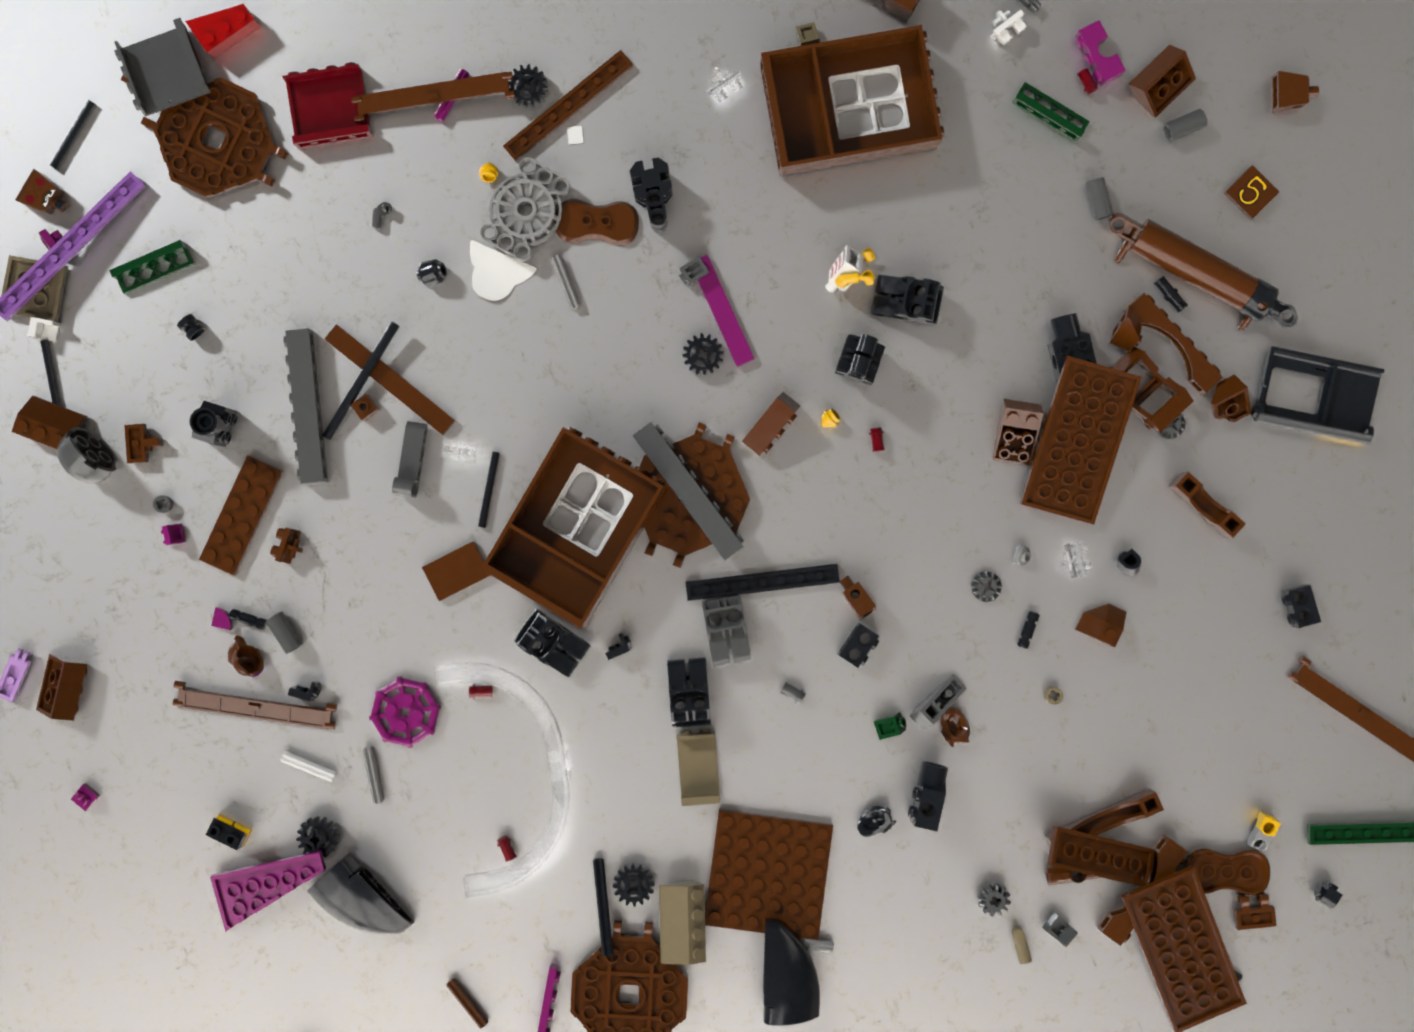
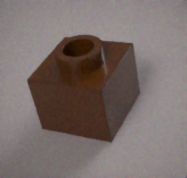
M364 394L351 404V407L362 421L368 420L380 411L368 394ZM365 403L367 408L361 410V405Z

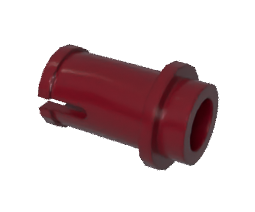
M1088 68L1077 73L1085 88L1084 92L1091 94L1098 89V83L1094 81Z
M881 427L870 429L869 435H871L873 452L885 450L882 436L884 431H882Z
M473 684V686H469V698H473V700L477 697H493L492 685L475 686Z
M508 835L497 840V846H500L506 862L517 857L510 842L511 838H508Z

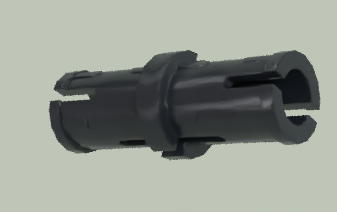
M1162 276L1154 283L1165 296L1164 299L1168 300L1178 313L1188 306L1177 293V288L1174 289L1165 276Z

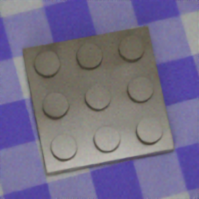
M9 255L2 295L38 260ZM65 265L15 315L58 322L68 266Z

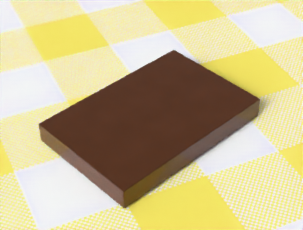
M474 541L422 567L438 601H442L491 576L481 570L484 560Z

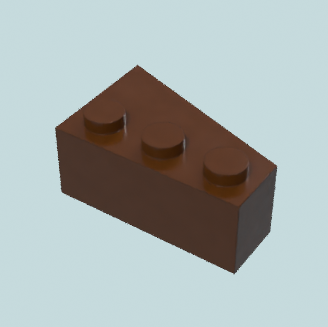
M782 392L742 442L759 456L763 452L767 454L773 446L772 440L775 437L779 439L785 432L783 427L786 423L791 424L797 417L795 412L800 408V405L786 393Z

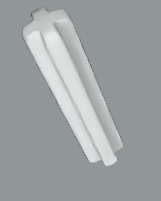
M289 752L282 754L281 762L330 782L336 777V771Z

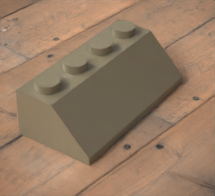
M690 880L659 885L661 963L691 965L706 962L704 884Z

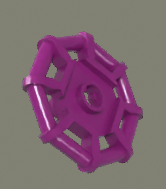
M400 676L382 689L375 691L376 695L369 720H372L383 738V742L413 748V745L429 735H434L441 705L437 703L426 682L421 683L404 679ZM405 687L417 689L416 694L405 692ZM398 688L399 694H397L396 696L390 698L387 695L391 691ZM422 693L428 701L429 706L425 707L424 703L420 699L419 696ZM382 700L387 702L385 713L379 714ZM402 707L410 709L409 717L401 715ZM426 711H431L427 724L423 722L424 714ZM386 718L391 726L389 731L386 730L380 719ZM420 726L424 729L417 735L412 736L411 731ZM395 730L406 732V738L394 736L393 734Z

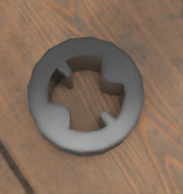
M161 495L154 499L153 507L157 512L166 513L173 508V501L170 497ZM166 500L167 507H162L161 509L162 505H159V502Z

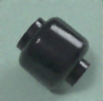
M437 259L421 262L417 270L418 280L422 281L426 286L442 283L447 276L444 263Z

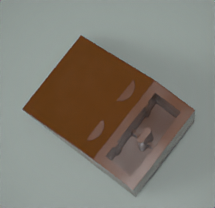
M1003 398L993 460L1031 465L1044 415L1041 404Z

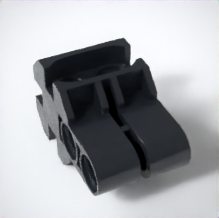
M659 157L653 158V168L644 170L643 161H637L630 169L632 186H635L633 187L635 202L648 209L652 230L656 233H662L667 228L664 204H667L673 195L671 180H668L670 179L668 163ZM653 200L659 201L656 204L651 203ZM656 219H662V220H663V221L660 222V223L654 222Z
M878 275L875 293L883 296H874L870 313L912 323L923 322L926 325H937L944 286L940 282L924 278V280H918L910 276L901 278ZM925 288L923 295H917L920 289ZM921 306V311L914 314V309Z
M849 334L846 338L835 374L871 386L874 382L885 346L877 343L878 339L873 336L861 334L859 337Z
M536 608L514 638V642L529 655L532 654L540 662L551 666L567 677H570L579 664L578 661L568 654L570 653L582 660L591 647L588 642ZM551 625L550 631L545 633L544 629ZM535 642H541L538 647L532 648Z
M705 657L689 658V673H686L685 659L667 660L670 712L673 728L711 725ZM686 680H690V688H687ZM698 700L705 703L702 707H696L694 704ZM679 702L686 704L683 709H677L675 705Z

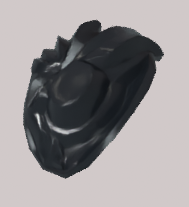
M874 806L867 809L858 820L857 829L862 836L871 837L878 833H886L895 825L896 820H892L891 810L888 807Z

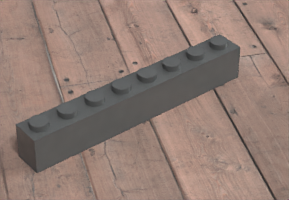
M309 328L285 331L286 336H284L283 341L288 355L285 356L287 367L289 366L290 372L287 375V381L289 386L291 385L292 392L289 393L290 404H293L291 420L293 424L295 423L293 440L297 443V450H295V459L299 463L297 479L301 484L328 482L313 331Z
M650 422L633 435L634 439L726 561L744 547L742 545L744 542L743 538L738 532L733 533L730 529L733 525L727 517H721L719 514L721 511L720 507L715 501L711 503L707 498L710 494L705 487H699L695 482L698 480L697 476L692 470L688 472L684 467L687 463L682 456H676L672 451L675 447L669 439L665 441L661 436L664 432L659 425H653Z

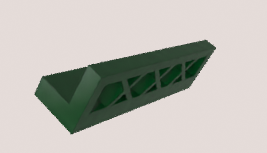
M1024 82L1012 102L1076 142L1082 137L1090 122ZM1025 89L1030 91L1033 99L1024 94L1023 91ZM1045 100L1048 102L1049 109L1040 104L1039 101ZM1054 111H1063L1065 114V118L1058 115ZM1077 120L1081 122L1083 125L1080 128L1075 124L1071 123L1070 121Z
M178 240L109 271L111 276L118 280L123 294H127L195 265L187 244ZM185 253L188 262L183 264L176 263L178 255ZM163 261L170 262V266L165 272L158 270L160 263ZM147 268L153 270L150 278L146 280L140 278L143 270ZM128 276L135 277L133 285L126 288L123 279Z

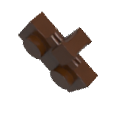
M146 424L124 425L127 463L149 462L148 452L152 451V447L163 446V438H152L151 434H147Z

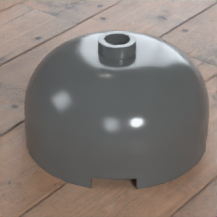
M73 427L61 438L58 444L57 456L60 464L72 477L85 483H98L107 479L117 469L115 464L118 461L114 452L102 439L98 441L89 435V430Z

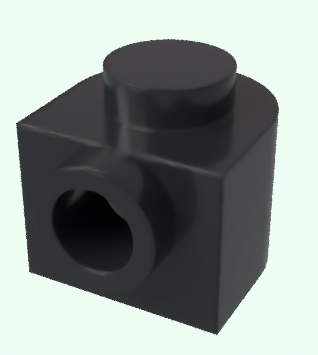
M1130 549L1128 552L1124 551L1117 558V567L1126 575H1136L1140 571L1141 557L1133 549Z
M1329 881L1327 883L1323 882L1314 892L1315 900L1329 909H1333L1343 895L1337 891L1339 887Z

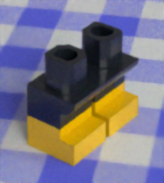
M220 813L217 818H213L206 836L238 850L245 846L253 829L239 822L235 823V820Z

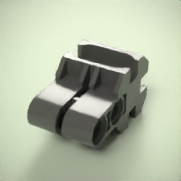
M740 595L703 601L702 606L713 668L731 665L728 648H732L734 664L752 661ZM731 611L739 613L737 621L729 620L728 615ZM713 614L720 616V622L716 625L711 624L709 621L710 616ZM725 630L729 631L731 642L729 645H727Z

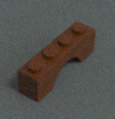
M1181 473L1169 486L1225 538H1234L1245 526L1246 523L1234 512L1216 502L1204 490L1203 484L1191 473Z

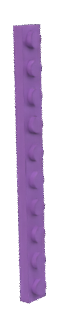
M130 171L0 297V316L8 322L122 211L146 185Z

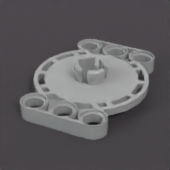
M529 157L523 158L519 163V169L522 174H516L507 178L495 189L489 206L492 223L483 225L480 231L482 238L486 242L522 262L531 258L532 251L529 246L545 242L557 230L562 216V205L559 196L566 195L570 190L569 181L565 177ZM526 162H531L534 167L532 171L526 172L523 170V165ZM542 172L550 174L548 181L543 182L539 179ZM563 181L567 184L564 191L556 189L558 182ZM500 189H502V191L498 195V198L495 199L497 193L500 191ZM493 204H496V214L493 216ZM556 204L559 206L558 216L555 215ZM531 205L533 210L530 215L522 216L520 215L519 207ZM556 220L554 228L551 231H549L548 229L551 227L553 221ZM492 228L495 230L492 238L485 237L484 232L486 229ZM544 233L547 234L542 239L536 241L535 238L542 236ZM503 238L511 239L509 247L504 248L501 246ZM521 247L527 248V256L519 257L517 254L518 249Z

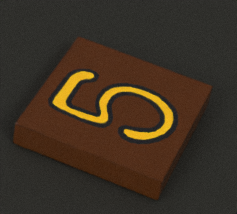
M1252 165L1224 194L1252 220L1280 191Z

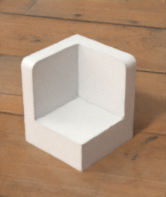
M30 317L27 336L57 342L61 324L51 320Z

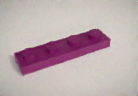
M551 963L549 967L538 1032H550V1028H547L548 1021H552L554 1009H551V1004L556 1001L557 990H554L555 983H559L561 971H558V964Z

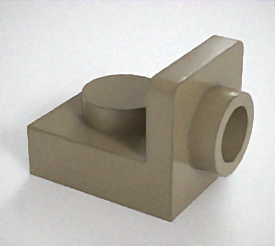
M814 22L796 26L800 46L820 43Z

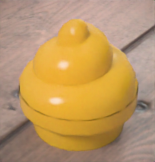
M488 162L481 166L479 175L484 182H494L498 177V168Z
M833 408L825 410L822 415L821 426L836 427L839 424L838 422L841 421L839 414Z

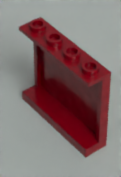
M350 62L341 67L331 65L322 70L313 68L308 69L307 72L299 73L294 71L282 76L286 82L294 131L292 141L297 148L373 137L369 114L365 115L366 122L355 123L354 116L359 115L358 106L357 104H352L351 97L366 94L363 71L359 64Z

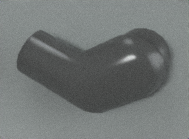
M383 202L373 209L371 227L381 228L382 218L392 211L390 203Z

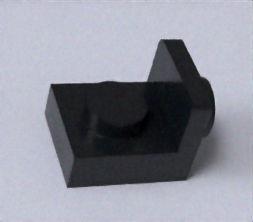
M619 634L622 646L617 643L608 647L609 651L605 653L608 660L630 651L632 643L628 635Z
M312 682L309 691L308 687L297 684L296 687L289 688L288 695L309 702L314 701L315 698H318L321 687H318L320 682Z

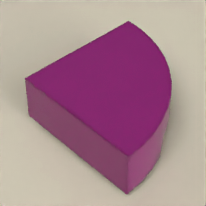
M215 607L211 626L232 630V621L229 619V615L224 609Z

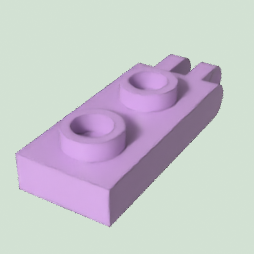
M18 648L15 654H11L0 679V697L10 702H15L31 665V661L28 660L31 653L25 651L23 654L24 650Z

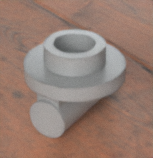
M1018 544L1012 563L1024 566L1031 559L1030 549Z

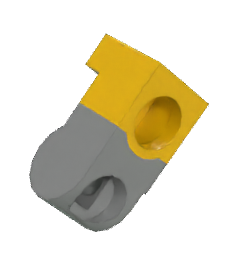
M1259 811L1257 815L1258 820L1253 831L1249 834L1247 844L1264 852L1272 842L1281 823L1275 817Z

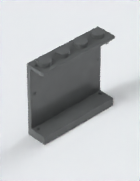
M181 18L173 20L176 29L124 48L120 46L118 41H114L117 48L114 50L115 55L123 64L120 67L124 77L128 78L127 87L135 97L133 100L136 110H141L145 117L211 93L189 33Z

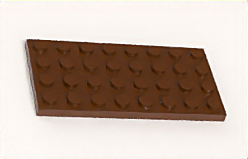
M1066 355L1020 504L1086 523H1095L1137 394L1141 376Z
M1192 865L1121 895L1174 1032H1182L1247 1004L1196 869Z

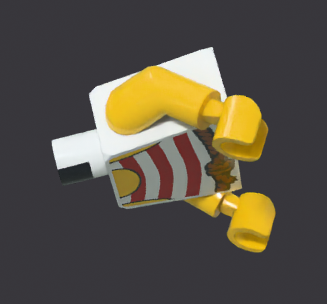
M846 245L829 270L827 290L835 293L838 288L846 291L852 283H860L861 280H864L867 286L874 284L873 279H875V276L870 270L862 273L863 258H865L866 262L875 260L873 250L866 248L860 253Z

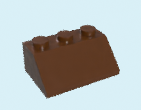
M1168 45L1128 85L1134 98L1152 117L1156 118L1196 77L1186 51Z
M32 396L18 412L11 432L57 449L61 438L71 428H84L87 416L37 396Z
M49 654L36 710L51 719L74 721L75 715L78 713L79 697L83 692V679L87 675V664L80 660Z

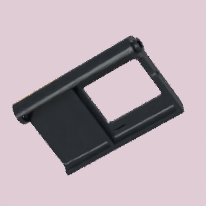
M1271 346L1267 352L1256 405L1252 408L1251 417L1256 422L1368 445L1374 435V428L1370 426L1380 378L1385 369ZM1273 368L1323 378V385L1315 414L1266 404V396Z

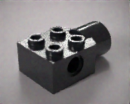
M1077 313L1050 320L1054 340L1047 346L1056 382L1059 380L1066 355L1097 364L1090 334L1081 331Z
M203 401L201 407L196 409L190 416V427L193 430L192 438L226 447V444H229L232 437L230 433L232 426H235L238 419L237 411Z
M922 761L917 787H914L912 792V798H914L913 806L910 805L908 810V817H910V821L915 827L938 831L946 796L948 767ZM929 803L926 809H922L925 804Z

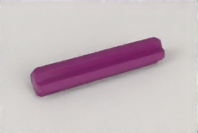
M460 69L454 80L468 78L469 73L464 69ZM455 101L440 103L434 113V117L443 122Z

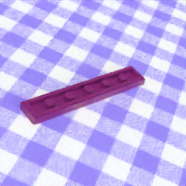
M705 255L700 259L708 269L709 274L699 279L698 282L736 366L739 367L754 360V357L708 255Z

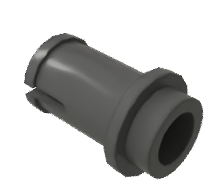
M787 682L780 692L795 700L794 703L798 702L800 704L806 695L803 689L799 690Z

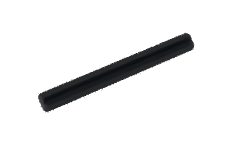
M597 858L593 860L602 955L611 956L613 955L604 859Z

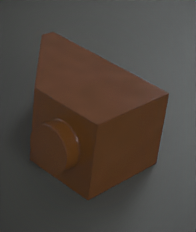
M1129 305L1112 330L1109 342L1131 352L1134 346H1138L1142 340V335H1140L1142 326L1133 306Z

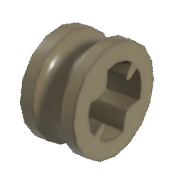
M1048 687L1044 691V698L1050 704H1058L1062 701L1063 693L1057 687ZM1052 690L1053 692L1058 693V697L1055 696L1057 698L1056 700L1049 698V694L1051 695L1050 692Z

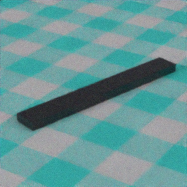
M838 564L687 581L685 583L687 600L691 601L839 583L840 580Z

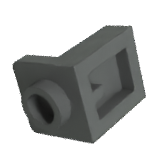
M699 256L679 268L681 272L679 277L684 284L688 283L690 287L694 285L693 283L709 274L708 269Z

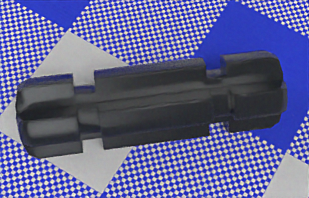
M231 609L229 613V619L238 620L240 623L252 627L255 626V628L261 630L266 627V619L258 618L245 612L240 613L236 609Z
M1028 612V621H1025L1021 632L1022 638H1019L1017 643L1019 647L1028 649L1030 645L1029 639H1032L1036 628L1035 622H1038L1040 617L1038 613Z

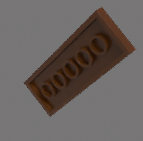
M247 455L199 560L233 576L237 574L284 471Z
M1053 826L1047 865L1142 887L1151 881L1155 849Z

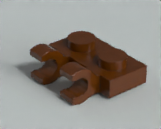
M1264 891L1256 894L1259 907H1250L1249 896L1237 894L1239 909H1234L1235 927L1237 930L1276 926L1275 907L1269 905L1268 894H1265Z

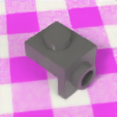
M1053 913L1042 926L1046 932L1057 939L1064 947H1067L1078 934L1075 929L1056 913Z

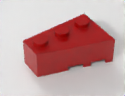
M244 4L185 21L203 48L213 59H216L260 28V25Z

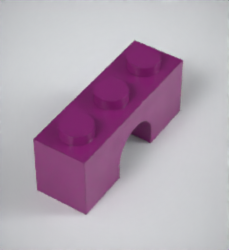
M1100 20L1080 29L1075 35V43L1079 49H1082L1084 60L1093 70L1095 81L1099 82L1100 86H1103L1122 76L1126 69L1118 54L1104 57L1099 53L1098 45L1104 43L1108 35Z

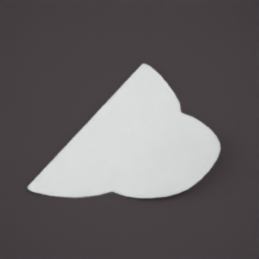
M470 241V258L474 266L472 287L475 293L484 299L491 301L503 299L513 290L514 285L526 281L537 270L534 266L476 241Z

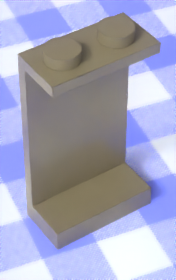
M709 728L700 729L699 733H692V730L680 731L676 738L682 806L720 803L715 731L711 732Z

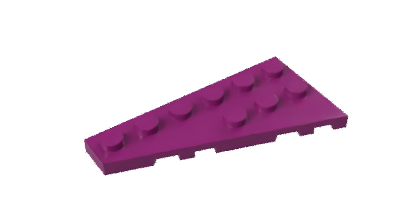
M322 850L213 874L210 879L225 932L325 871L327 868Z

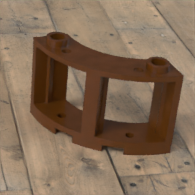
M1133 347L1131 352L1128 351L1111 368L1128 372L1137 363L1151 378L1137 392L1131 412L1142 420L1149 430L1154 429L1161 433L1194 400L1186 388L1169 377L1167 379L1163 378L1157 372L1159 368L1145 351ZM1161 387L1172 397L1156 413L1151 415L1141 408L1140 405L1155 390Z

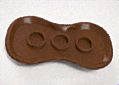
M569 199L561 203L562 216L556 233L565 242L579 243L589 239H599L612 245L623 246L631 243L637 235L639 227L638 213L629 203L618 201L597 206L578 199ZM558 206L557 211H556V214H555L556 216H558V213H559V206Z
M1199 849L1188 856L1185 868L1192 865L1196 869L1205 894L1221 889H1231L1245 895H1256L1267 888L1270 880L1269 861L1264 854L1255 850H1247L1234 855H1224L1210 849Z

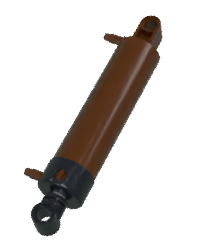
M1115 213L1111 216V231L1125 239L1114 260L1116 263L1121 262L1128 250L1246 315L1238 327L1240 331H1244L1252 319L1259 322L1265 316L1273 319L1285 328L1293 327L1297 323L1298 315L1295 308L1277 299L1279 289L1250 275L1150 219H1146L1141 224L1122 213ZM1120 219L1124 224L1121 227H1115L1113 222ZM1285 313H1292L1289 319H1283L1282 316Z

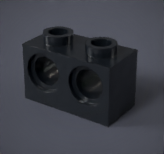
M1303 584L1282 590L1281 600L1287 608V620L1292 627L1302 628L1321 622L1311 585ZM1296 593H1298L1300 596L1298 602H1295L1294 595ZM1303 611L1305 618L1301 621L1299 615Z
M858 622L837 654L857 668L860 665L863 666L869 658L867 654L870 649L874 650L878 645L879 635ZM863 633L870 635V640L867 643L860 641V636ZM852 649H858L859 657L857 659L850 658L849 653Z

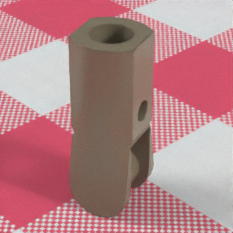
M1016 926L1012 929V936L1020 964L1030 963L1032 959L1025 934L1021 927Z

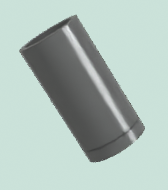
M1197 109L1164 123L1163 131L1167 140L1171 142L1206 127L1207 118L1202 109Z
M1104 177L1086 182L1095 220L1105 219L1114 215Z
M279 612L265 621L286 654L303 644L283 612Z

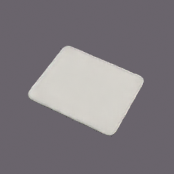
M582 126L567 127L569 144L584 142Z

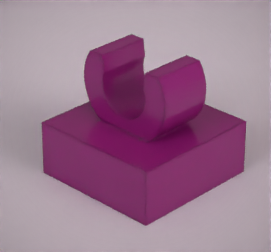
M46 229L39 232L40 239L48 250L62 238L58 230L51 234Z
M182 523L162 527L161 534L164 535L165 540L163 543L166 546L186 542Z
M85 783L73 795L71 800L84 811H87L100 795Z

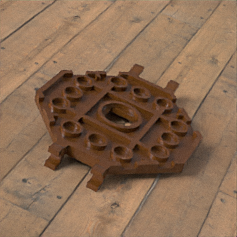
M222 77L208 83L211 93L162 110L157 122L143 117L141 124L153 130L158 139L160 151L167 165L171 181L206 198L258 180L273 187L275 180L262 172L272 153L286 160L289 154L285 149L274 144L258 96ZM211 126L226 133L219 149L203 143Z
M699 422L695 434L673 443L675 449L672 451L676 456H682L687 463L684 467L688 472L691 470L698 478L695 482L699 487H705L710 494L707 498L711 503L714 501L721 509L719 514L722 518H728L733 525L730 529L735 534L750 502L749 495L730 452L735 437L727 434L723 446L702 438L707 426ZM644 455L640 467L649 472L647 474L649 477L652 478L654 475L665 481L664 485L668 487L644 527L650 540L644 553L653 556L656 546L659 544L678 552L673 565L681 568L686 555L713 544L683 503L678 501L677 495L649 457Z
M614 920L612 935L613 955L603 956L602 946H600L573 971L570 1012L575 1018L577 1017L588 1032H671L673 1028L686 1019L688 976L677 964L661 963L660 945L652 937L653 922L645 921L644 936L621 935L622 920ZM620 985H638L639 1004L619 1003Z

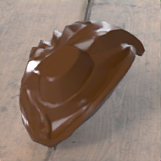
M957 708L947 709L941 716V733L951 747H954V743H968L970 726L966 717Z

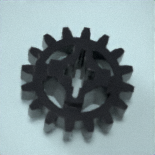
M530 64L527 65L526 69L522 65H520L519 71L515 68L513 69L515 74L513 79L508 82L509 87H511L509 89L510 91H515L516 98L511 100H516L518 106L523 103L525 108H527L528 103H531L532 107H535V101L541 103L540 97L546 98V94L543 91L548 90V86L544 85L548 82L547 78H543V71L538 73V67L536 66L532 70ZM518 80L519 83L515 90V83ZM540 82V87H539V90H538V92H537V91H536V86H538V85H539L538 83ZM527 84V85H530L531 87H530V88H527V87H524V85Z
M703 333L700 334V338L694 335L693 342L687 340L689 347H683V350L687 351V353L682 354L683 358L688 359L684 364L691 365L690 371L696 369V375L703 371V375L706 376V371L708 370L712 374L714 367L719 369L717 363L723 362V359L719 357L724 355V351H719L722 344L717 345V338L711 340L710 334H708L707 338H704ZM702 342L709 343V344H711L712 346H709V347L704 346V345L702 344ZM695 345L696 352L690 357L691 349ZM700 348L703 352H708L706 354L707 362L703 357H698L700 355ZM716 353L715 361L711 363V355ZM694 363H703L705 367L697 366Z
M316 816L314 820L310 817L306 820L307 823L303 822L300 825L302 828L297 833L301 836L297 837L296 841H301L298 848H304L303 854L322 850L323 856L327 857L329 852L332 853L335 850L334 847L339 844L335 839L340 837V834H335L338 827L331 826L333 821L327 823V817L320 820V817ZM312 826L311 832L307 833L308 829ZM329 841L328 846L324 848L325 843Z
M632 863L631 868L624 865V871L618 870L620 876L614 877L617 883L613 884V888H617L614 894H620V902L625 899L627 906L632 902L633 906L636 907L638 901L643 905L644 898L646 900L650 899L648 893L653 894L654 890L650 887L655 886V882L650 881L653 878V874H647L648 868L642 870V864L637 868ZM635 872V873H638V874H637V875H630L629 873ZM644 879L647 883L646 890L642 886V882ZM621 880H623V882L626 885L624 890H622L621 888ZM635 881H638L637 887L630 888L631 882L635 883ZM637 894L638 896L631 897L630 895Z

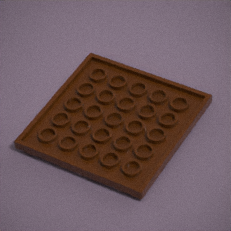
M719 809L705 910V925L765 933V918H777L786 923L800 938L818 940L833 824Z

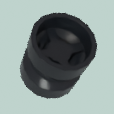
M192 314L186 315L177 324V327L186 333V337L190 341L197 339L205 331V328L196 322V318Z

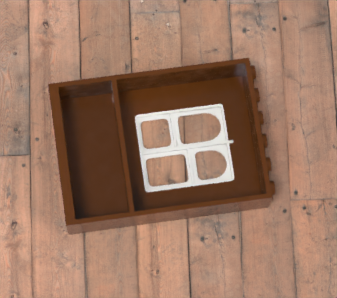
M922 25L761 53L760 69L779 176L938 148L944 137V128L939 123L941 111L940 107L936 106L935 100L938 99L937 89L933 88L932 84L934 72L929 67L931 55L930 51L926 50L927 33L923 31ZM889 73L896 78L898 87L892 95L873 99L866 98L863 84L865 76ZM853 79L856 84L858 100L837 104L833 83ZM885 104L898 105L903 112L901 123L894 127L882 128L879 120L878 106ZM868 108L871 114L873 129L871 131L843 135L838 114L845 111Z
M569 426L568 429L564 427L561 429L481 570L581 629L587 627L668 487L664 485L665 481L654 475L652 478L647 475L649 472L637 465L635 468L630 466L632 462L621 456L619 458L615 457L616 452L604 446L602 448L598 447L599 442L587 436L584 439L581 437L583 433ZM583 472H588L595 476L597 488L587 506L581 508L566 499V494L575 478ZM610 488L618 489L624 496V504L616 516L597 505L602 494ZM559 506H564L579 516V520L570 534H565L550 524ZM592 513L597 514L611 524L597 550H592L577 540L579 533Z

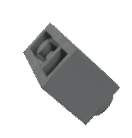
M954 674L951 675L911 713V719L921 730L934 725L967 688Z

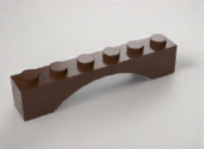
M1143 293L1138 296L1130 305L1133 306L1141 326L1156 330L1175 345L1184 360L1187 381L1200 395L1207 393L1223 378L1219 368L1207 361L1208 358L1205 353L1200 350L1198 351L1194 347V342L1180 332L1181 328L1167 318L1168 314L1154 304L1155 300L1150 295Z
M1148 789L1062 828L1097 836L1120 825L1152 816L1164 809L1157 793ZM1052 832L1045 835L1049 846L1051 844Z
M1163 835L1154 847L1155 854L1150 883L1175 873V869L1187 857L1188 851L1166 835ZM1125 906L1108 912L1097 927L1103 934L1120 946L1129 940L1130 933L1133 930Z

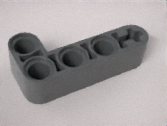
M411 421L406 423L398 477H395L393 480L392 494L415 498L417 496L428 425L425 423Z

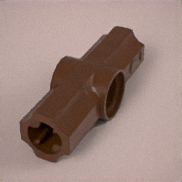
M1057 867L1045 868V877L1048 885L1070 882L1081 883L1084 880L1101 878L1083 873L1073 877V871Z

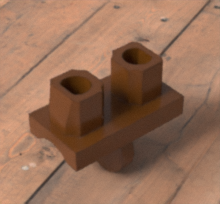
M279 528L277 530L276 538L281 539L280 546L274 545L270 551V555L275 557V561L290 564L297 552H303V548L298 547L301 531L291 528Z

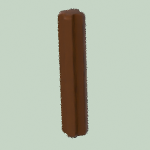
M455 978L451 979L446 984V987L480 1029L485 1027L488 1023L486 1017Z

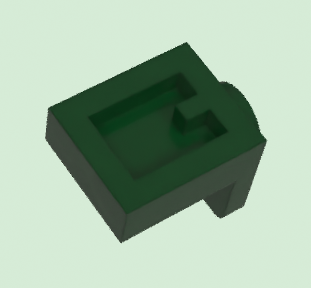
M900 712L874 721L879 740L901 735L906 730V720Z

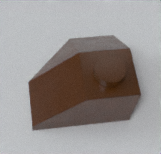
M1235 374L1217 384L1211 402L1215 418H1224L1230 422H1236L1251 414L1248 387Z
M1109 603L1102 605L1101 607L1083 612L1075 630L1108 646L1116 647L1124 629L1127 612Z

